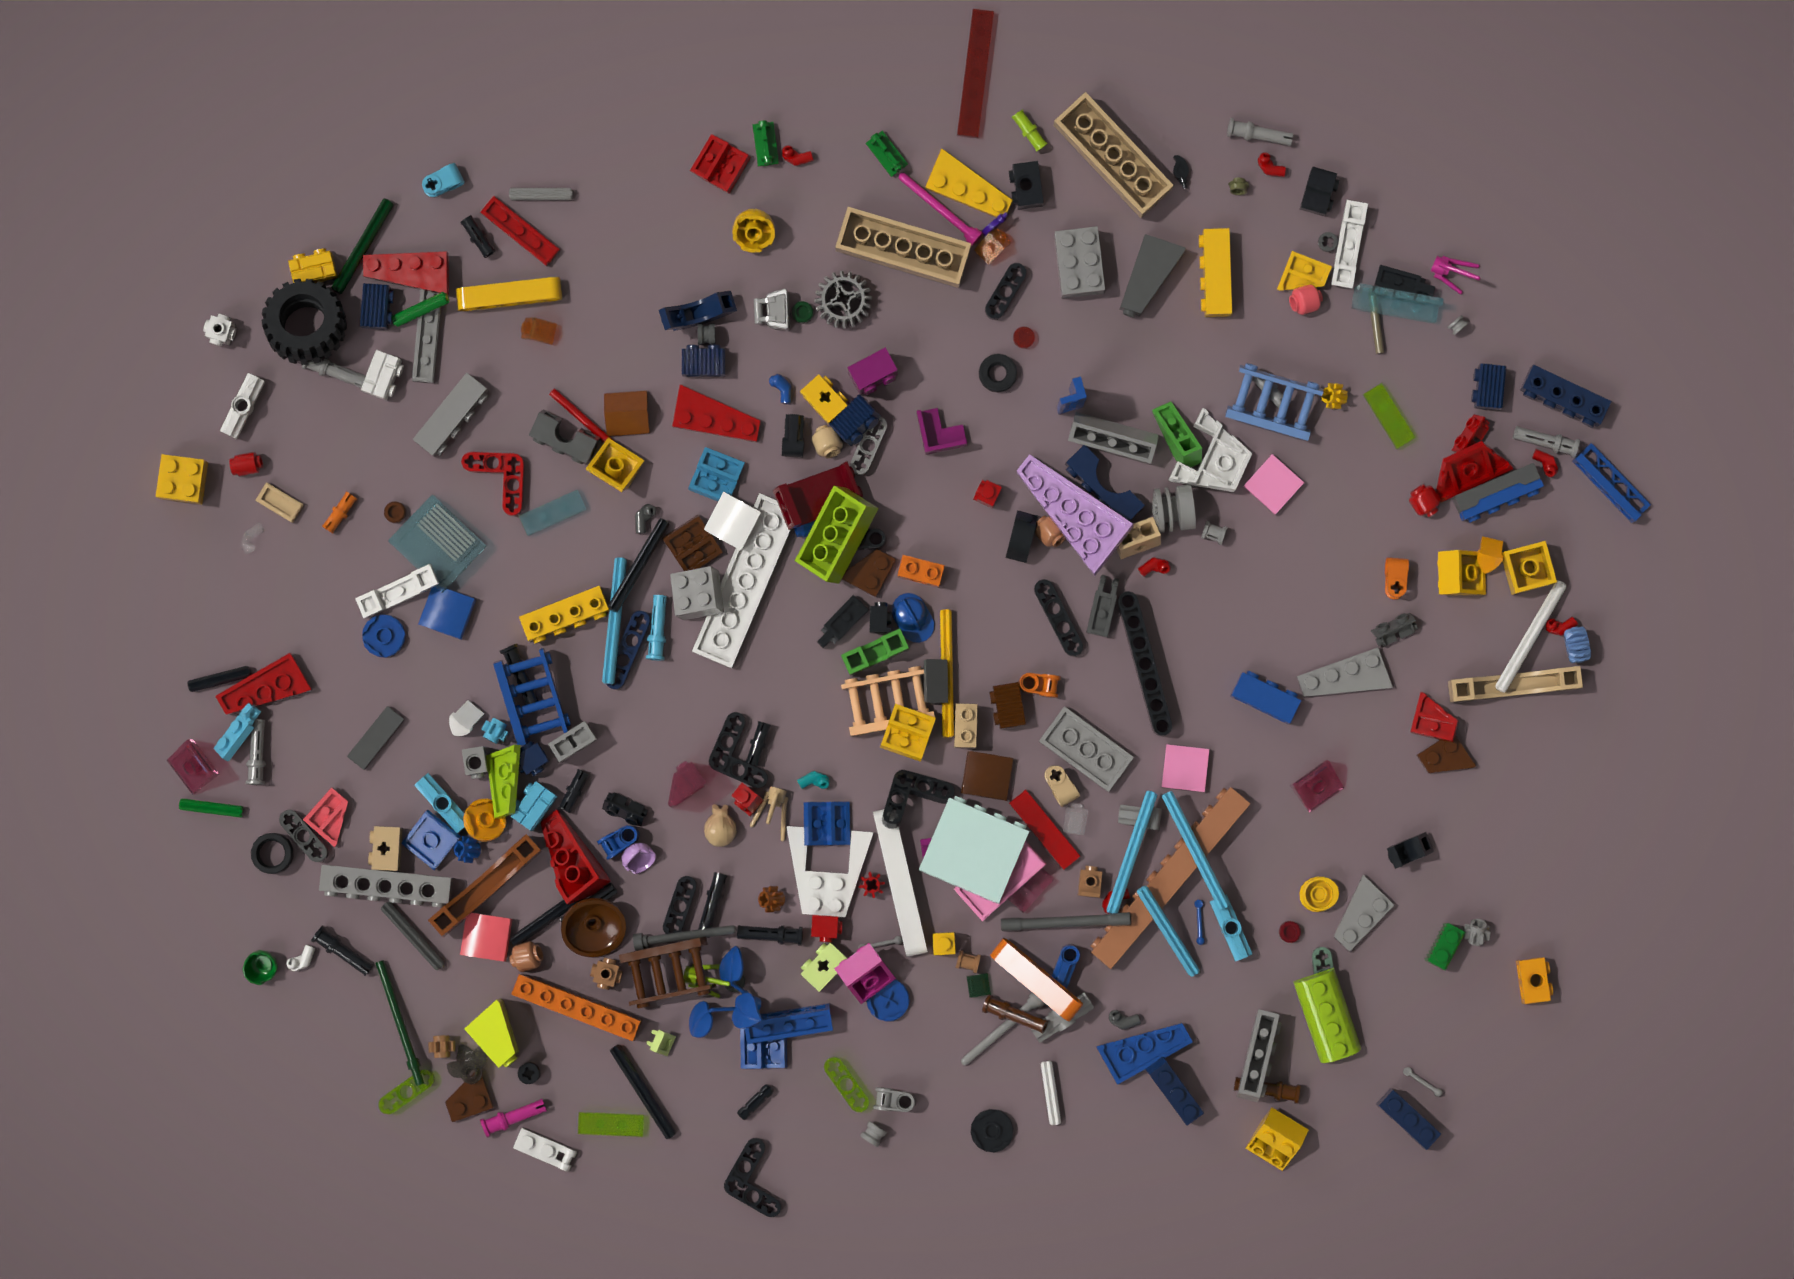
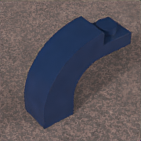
M724 291L714 293L692 303L664 307L659 310V314L665 330L673 329V331H678L725 317L736 312L737 308L732 292Z

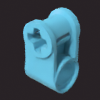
M452 163L427 175L422 181V187L427 196L434 198L462 186L465 181L456 163ZM430 182H433V184H436V185H435V187H436L435 190H432L431 188H429V183H430Z

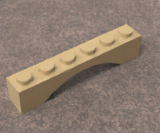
M1580 666L1517 673L1505 693L1500 692L1495 687L1501 675L1448 681L1450 703L1583 688Z

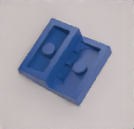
M436 585L431 588L418 624L462 640L476 599Z
M804 802V846L850 845V802Z
M740 1029L741 1069L787 1068V1038L747 1044L745 1029Z

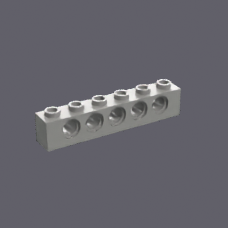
M322 865L319 891H325V896L337 897L338 893H346V898L359 899V895H367V900L380 901L381 897L389 898V902L402 903V899L411 900L410 904L423 905L425 901L432 902V907H443L451 901L453 878ZM341 876H345L348 879V885L345 888H341L338 885V879ZM363 878H367L370 882L369 888L365 891L359 886V882ZM385 880L391 883V890L387 893L381 890V883ZM407 882L413 886V891L409 895L404 894L402 891V886ZM429 884L435 890L431 897H427L424 894V887Z

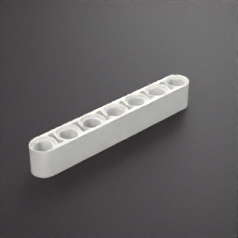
M884 809L874 811L873 815L906 957L927 953L899 827L894 829L885 827L882 823ZM893 809L889 817L890 821L895 819V810Z

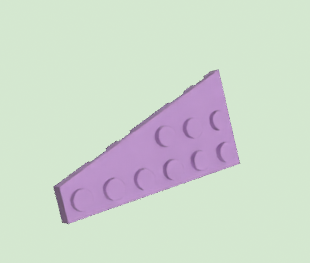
M1029 454L1017 469V474L1092 574L1096 576L1131 531L1133 523Z

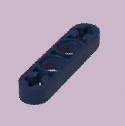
M644 611L633 613L618 646L617 659L621 654H626L629 656L630 661L626 666H620L617 661L616 667L626 670L624 675L620 672L618 676L621 680L620 684L616 683L614 686L606 684L611 689H620L625 684L649 628L650 617ZM644 615L646 624H641L639 630L643 631L640 635L636 631L630 630L631 626L634 628L637 626L635 618ZM630 634L638 637L637 645L632 647L626 643V638Z

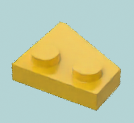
M1291 251L1277 290H1290L1305 285L1323 287L1332 266Z

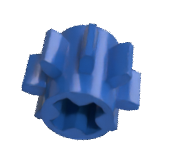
M462 836V841H457L454 846V853L458 857V861L473 863V858L480 856L481 846L477 843L476 839Z

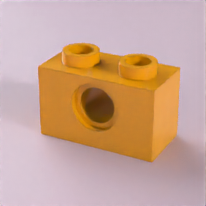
M1545 957L1516 960L1522 1004L1551 1001L1550 996L1553 995L1552 983H1548L1547 974H1550L1549 962L1545 961ZM1537 974L1540 977V983L1534 987L1530 983V978L1532 975Z

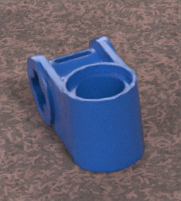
M627 825L598 840L597 843L598 845L601 844L607 854L606 859L609 860L623 852L630 845L635 844L639 839L640 833L635 826ZM626 829H631L634 832L632 841L625 840L623 835Z

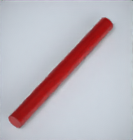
M555 388L550 392L549 395L593 434L601 437L600 440L603 443L608 438L613 440Z

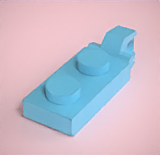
M248 703L231 723L222 738L218 740L213 749L222 759L230 761L254 729L252 725L261 713L256 706Z

